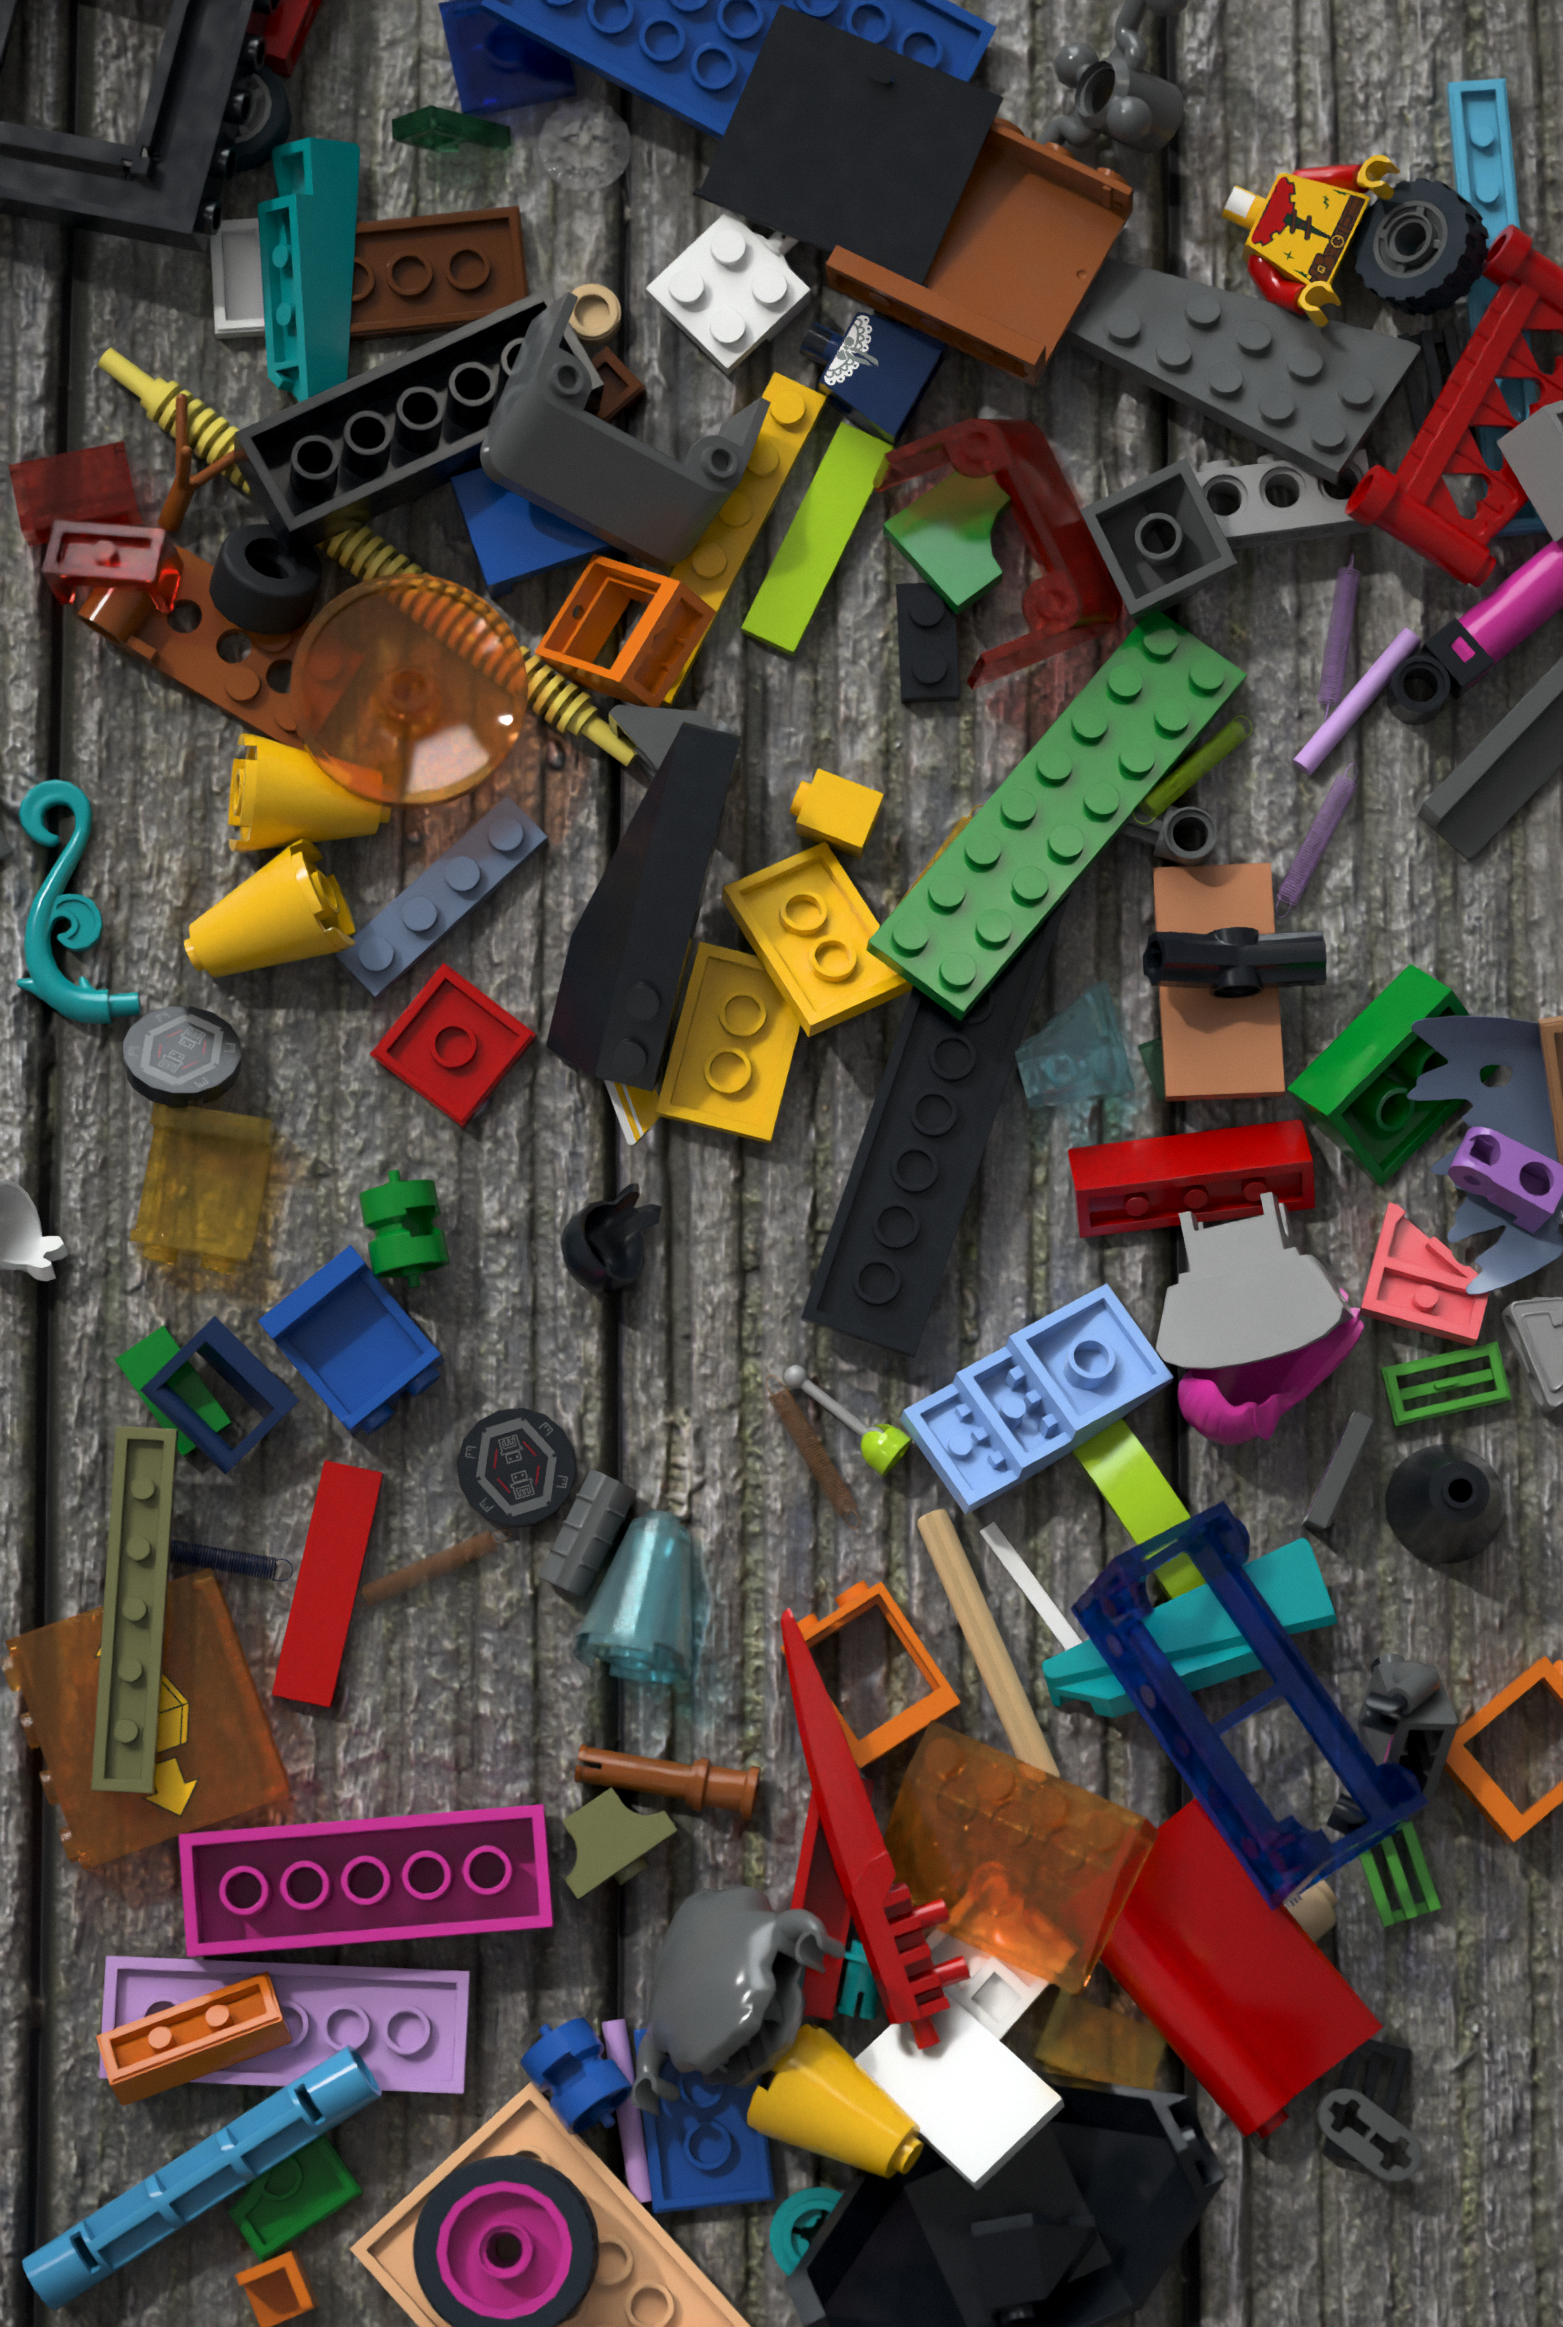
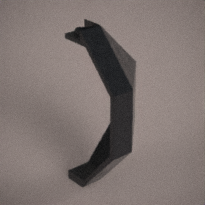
M1032 2070L1062 2098L1064 2107L978 2191L920 2136L917 2139L923 2142L922 2151L906 2174L897 2171L892 2177L884 2178L859 2169L785 2283L803 2327H1003L1001 2326L1000 2319L988 2321L970 2224L1029 2213L1049 2214L1050 2219L1056 2220L1058 2226H1070L1068 2217L1075 2214L1094 2215L1097 2240L1050 2309L1036 2312L1038 2319L1032 2323L1013 2327H1104L1142 2309L1227 2177L1205 2136L1190 2096Z

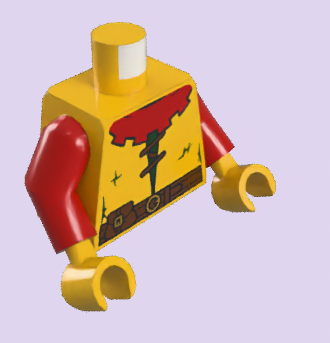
M1374 155L1368 158L1364 164L1330 165L1297 169L1292 174L1279 173L1267 199L1237 185L1234 187L1221 217L1251 231L1244 246L1242 259L1247 264L1249 276L1267 302L1274 303L1290 312L1302 315L1307 314L1312 323L1317 327H1324L1328 323V319L1320 308L1327 303H1333L1336 306L1341 305V301L1331 285L1352 244L1355 230L1365 216L1364 211L1367 209L1371 197L1364 195V193H1367L1370 189L1378 198L1387 200L1395 192L1388 183L1380 181L1388 173H1400V169L1386 156Z

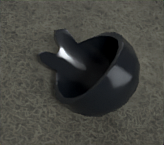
M638 1183L629 1184L614 1201L601 1200L590 1203L578 1211L564 1228L560 1239L562 1259L570 1275L584 1288L600 1293L618 1291L634 1283L642 1274L645 1257L641 1231L659 1223L662 1206L648 1204L635 1209L634 1206L640 1195Z

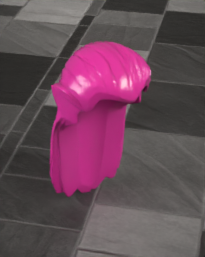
M1340 1288L1339 1290L1341 1291L1343 1297L1348 1303L1349 1295L1343 1290V1288ZM1358 1307L1350 1308L1354 1315L1351 1320L1338 1325L1325 1338L1302 1350L1243 1366L1216 1370L1189 1369L1179 1382L1177 1391L1183 1417L1203 1437L1222 1445H1239L1250 1442L1257 1437L1268 1441L1277 1426L1279 1417L1306 1398L1351 1353L1359 1341L1365 1326L1359 1320L1361 1310Z

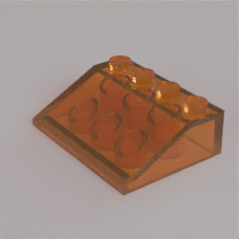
M931 1720L904 1774L883 1840L896 1873L892 1884L905 1882L912 1896L911 1901L914 1908L943 1898L950 1921L931 1928L1081 1997L1160 1832L1146 1817Z

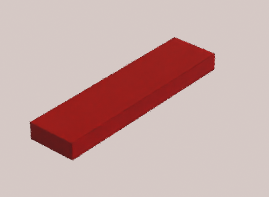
M324 1460L272 1696L332 1709L356 1603V1594L360 1585L384 1478L382 1472Z

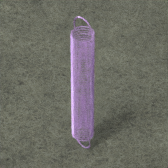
M1354 553L1351 554L1348 568L1338 569V580H1336V589L1340 590H1336L1334 594L1335 600H1333L1330 626L1339 628H1329V637H1327L1326 643L1327 646L1336 648H1326V657H1324L1323 674H1321L1322 680H1320V691L1317 700L1319 703L1327 705L1325 721L1327 720L1329 705H1338L1340 703L1341 689H1343V680L1341 679L1345 675L1347 652H1349L1348 646L1361 575L1359 571L1352 569ZM1329 702H1339L1336 704H1329Z
M1346 771L1344 776L1337 775L1335 783H1333L1329 791L1330 793H1328V795L1331 794L1344 802L1330 795L1326 796V801L1322 804V809H1320L1315 822L1312 824L1313 827L1308 832L1309 835H1307L1306 840L1301 845L1302 848L1297 853L1298 856L1293 861V866L1289 869V874L1285 877V882H1283L1278 895H1276L1279 900L1290 904L1289 910L1291 905L1298 904L1297 902H1299L1308 881H1310L1309 879H1311L1313 871H1315L1317 863H1319L1321 855H1323L1331 839L1330 837L1335 832L1334 829L1339 824L1341 816H1343L1347 808L1346 806H1348L1350 798H1352L1357 788V785L1356 787L1352 785L1356 776L1352 781L1345 777ZM1340 777L1346 778V779H1348L1349 781H1351L1352 783H1350V782H1348V781H1346V780H1344V779H1342V778H1340ZM1335 784H1337V785H1339V786H1341V787H1343V788H1345V789H1347V790H1349V791H1346V790H1344V789H1342V788L1336 786ZM1332 789H1334V790H1336V791H1338V792H1340V793H1342V794H1344V795H1346V796H1343V795H1341V794H1339V793L1333 791ZM1328 800L1340 805L1341 807L1329 802ZM1325 805L1337 810L1338 812L1326 807ZM1322 810L1334 815L1335 817L1323 812ZM1319 815L1331 820L1332 822L1320 817ZM1317 821H1320V822H1322V823L1328 825L1329 827H1327V826H1325V825H1323V824H1321V823H1319V822H1317ZM1315 823H1317V824H1319V825H1321V826H1323V827H1325V828H1327V829H1329V830H1326V829H1324V828H1322V827L1316 825ZM1314 826H1317V827H1319V828L1325 830L1326 832H1324V831H1322V830H1320V829H1318V828H1316V827H1314ZM1314 829H1316V830H1318V831H1320V832H1322V833H1324V834H1326V835H1323V834H1321V833L1315 831ZM1311 831H1314V832H1316V833H1318V834L1324 836L1325 838H1323V837H1321V836H1319V835H1317V834H1315V833H1313V832H1311ZM1311 834H1313V835H1315V836H1317V837H1319V838H1321V839H1323V840H1320V839H1318V838L1312 836ZM1309 836L1321 841L1322 843L1310 838ZM1308 839H1310V840H1312V841H1314V842H1316V843H1318V844H1320V845H1317V844H1315V843L1309 841ZM1305 844L1317 849L1318 851L1306 846ZM1302 849L1314 854L1315 856L1303 851ZM1299 854L1311 859L1312 861L1300 856ZM1297 860H1300V861H1302V862L1308 864L1309 866H1307V865H1305V864H1303V863H1301V862H1299V861H1297ZM1297 863H1300L1301 865L1306 866V867L1309 868V869H1306V868H1304V867L1298 865ZM1294 865H1297V866H1299V867L1305 869L1306 871H1304V870H1302V869H1300V868H1298V867H1296V866H1294ZM1294 868H1297L1298 870H1300V871H1302V872H1304V873H1306V874H1303V873H1301V872L1295 870ZM1291 870H1294V871H1296V872L1302 874L1303 876H1300L1299 874H1297V873H1295V872H1293V871H1291ZM1291 873H1293V874H1295V875H1297V876H1299V877H1301V878H1303V879H1300V878H1298V877L1292 875ZM1288 878H1290V879H1292V880H1294V881H1296V882H1298V883H1300V884H1297V883H1295V882L1289 880ZM1287 881H1290L1296 884L1297 886H1294L1293 884H1290ZM1285 883L1297 888L1298 890L1286 885ZM1284 886H1287V887H1289L1290 889H1293V890L1296 891V892H1293V891L1287 889V888L1284 887ZM1282 888L1294 893L1295 895L1283 890ZM1280 894H1283V895H1285V896L1291 898L1292 900H1290V899H1288V898H1285L1284 896H1282V895H1280ZM1281 897H1283V898L1286 899V900L1295 902L1296 904L1287 902V901L1281 899Z

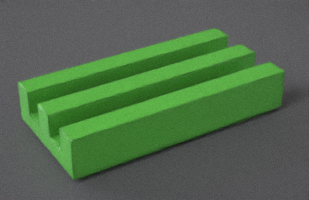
M1497 1341L1388 1366L1379 1370L1382 1382L1385 1385V1395L1387 1403L1390 1405L1394 1428L1505 1403L1512 1399ZM1484 1358L1489 1360V1369L1399 1389L1397 1378ZM1494 1381L1495 1391L1409 1411L1404 1410L1403 1401Z
M1385 1803L1377 1812H1369L1367 1817L1371 1816L1402 1907L1401 1909L1391 1911L1362 1826L1359 1834L1356 1837H1352L1382 1928L1441 1909L1406 1803ZM1393 1809L1424 1900L1414 1904L1384 1815L1385 1811Z

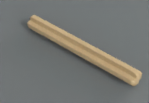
M938 1509L927 1513L918 1519V1529L1028 1786L1032 1791H1040L1052 1786L1060 1780V1773L950 1516L945 1509Z

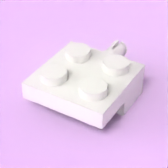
M729 210L717 219L645 288L646 295L727 375L765 339L770 342L811 303V289L788 267L784 255L799 240L778 231L768 239H765L763 236L752 232Z

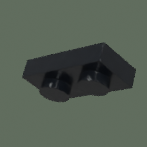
M928 582L896 584L901 704L959 701L960 686L956 613Z

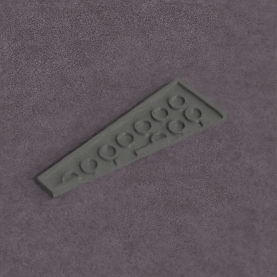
M1109 257L1106 258L1061 339L1335 485L1418 362L1422 348L1411 341L1328 319V323L1324 327H1317L1312 323L1307 314L1302 315L1290 312L1271 302Z

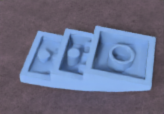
M1106 1283L1010 1335L1005 1347L957 1372L952 1384L904 1409L900 1421L959 1507L967 1515L1069 1454L1169 1385L1174 1377Z

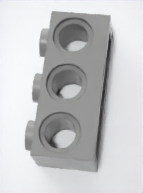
M1366 449L1358 450L1340 477L1352 486L1353 491L1369 471ZM1276 453L1259 457L1257 464L1235 467L1234 462L1231 460L1208 462L1199 467L1200 472H1194L1207 500L1211 496L1221 493L1231 496L1238 505V510L1231 515L1221 516L1214 513L1232 551L1371 532L1374 525L1372 523L1370 526L1364 527L1346 515L1345 507L1349 498L1337 500L1330 497L1323 487V483L1327 480ZM1273 486L1287 487L1293 492L1296 502L1290 507H1276L1267 500L1265 491Z

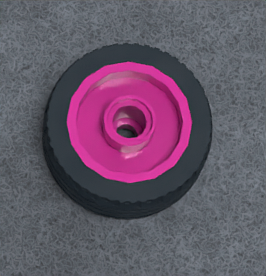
M501 2155L480 2159L459 2168L446 2177L432 2192L423 2206L413 2239V2261L420 2288L434 2311L452 2327H558L583 2302L593 2283L599 2259V2237L596 2221L588 2202L580 2190L569 2178L552 2166L539 2160L517 2155ZM510 2236L518 2242L519 2252L514 2259L503 2260L497 2255L496 2243L501 2237Z

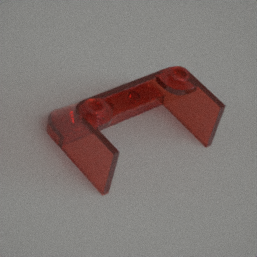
M968 419L884 454L872 482L877 493L950 463L955 471L968 478L980 479L994 474L998 485L1011 498L1010 510L1043 576L1035 580L1028 587L1022 600V613L1031 633L981 653L967 679L971 690L1101 636L1112 629L1122 612V596L1043 432L1035 424L1022 419Z

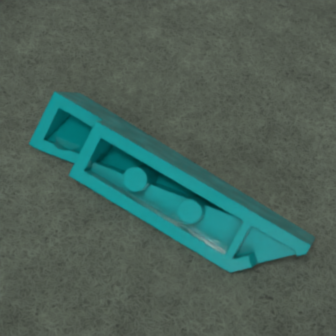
M313 137L275 146L271 153L279 198L257 203L268 378L278 389L291 392L299 402L347 381L360 148L356 143Z
M1299 1538L1045 1660L1041 1667L1049 1696L1054 1706L1061 1707L1062 1704L1077 1699L1090 1702L1095 1714L1115 1718L1283 1662L1285 1658L1278 1637L1318 1629L1338 1622L1312 1547L1306 1538Z

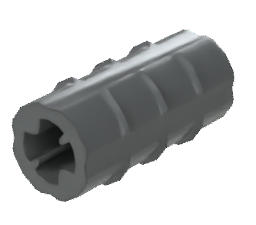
M590 1469L580 1492L575 1494L576 1500L566 1520L562 1521L563 1527L553 1547L549 1549L550 1553L538 1577L585 1600L596 1576L600 1574L599 1570L609 1549L613 1547V1541L622 1522L626 1520V1514L637 1491L603 1473Z

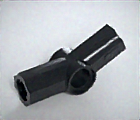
M1248 927L1223 928L1208 934L1157 931L1148 937L1147 947L1143 954L1144 975L1150 979L1152 986L1210 989L1211 996L1217 998H1243L1259 994L1264 990L1263 988L1325 985L1326 947L1323 931L1259 934L1258 930Z

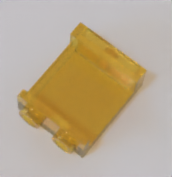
M154 1102L150 1122L154 1131L136 1228L131 1229L130 1243L134 1248L143 1249L141 1258L153 1262L177 1264L179 1255L201 1259L200 1268L218 1273L235 1274L237 1265L252 1268L277 1131L274 1122L271 1119L193 1106L171 1107Z

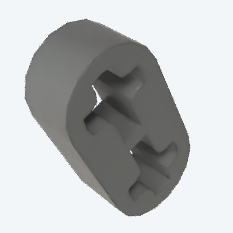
M1339 2088L1328 2092L1320 2100L1316 2108V2121L1319 2130L1327 2139L1372 2174L1385 2181L1399 2182L1408 2179L1417 2171L1422 2157V2150L1418 2139L1412 2132L1363 2094L1353 2089ZM1352 2100L1358 2105L1354 2116L1368 2127L1363 2136L1349 2127H1343L1339 2132L1334 2131L1331 2125L1335 2117L1328 2111L1332 2103L1336 2102L1337 2104L1345 2105ZM1375 2133L1389 2143L1396 2142L1399 2137L1406 2142L1402 2151L1404 2156L1409 2159L1406 2166L1402 2168L1393 2164L1387 2170L1382 2168L1380 2162L1383 2160L1384 2155L1369 2142Z

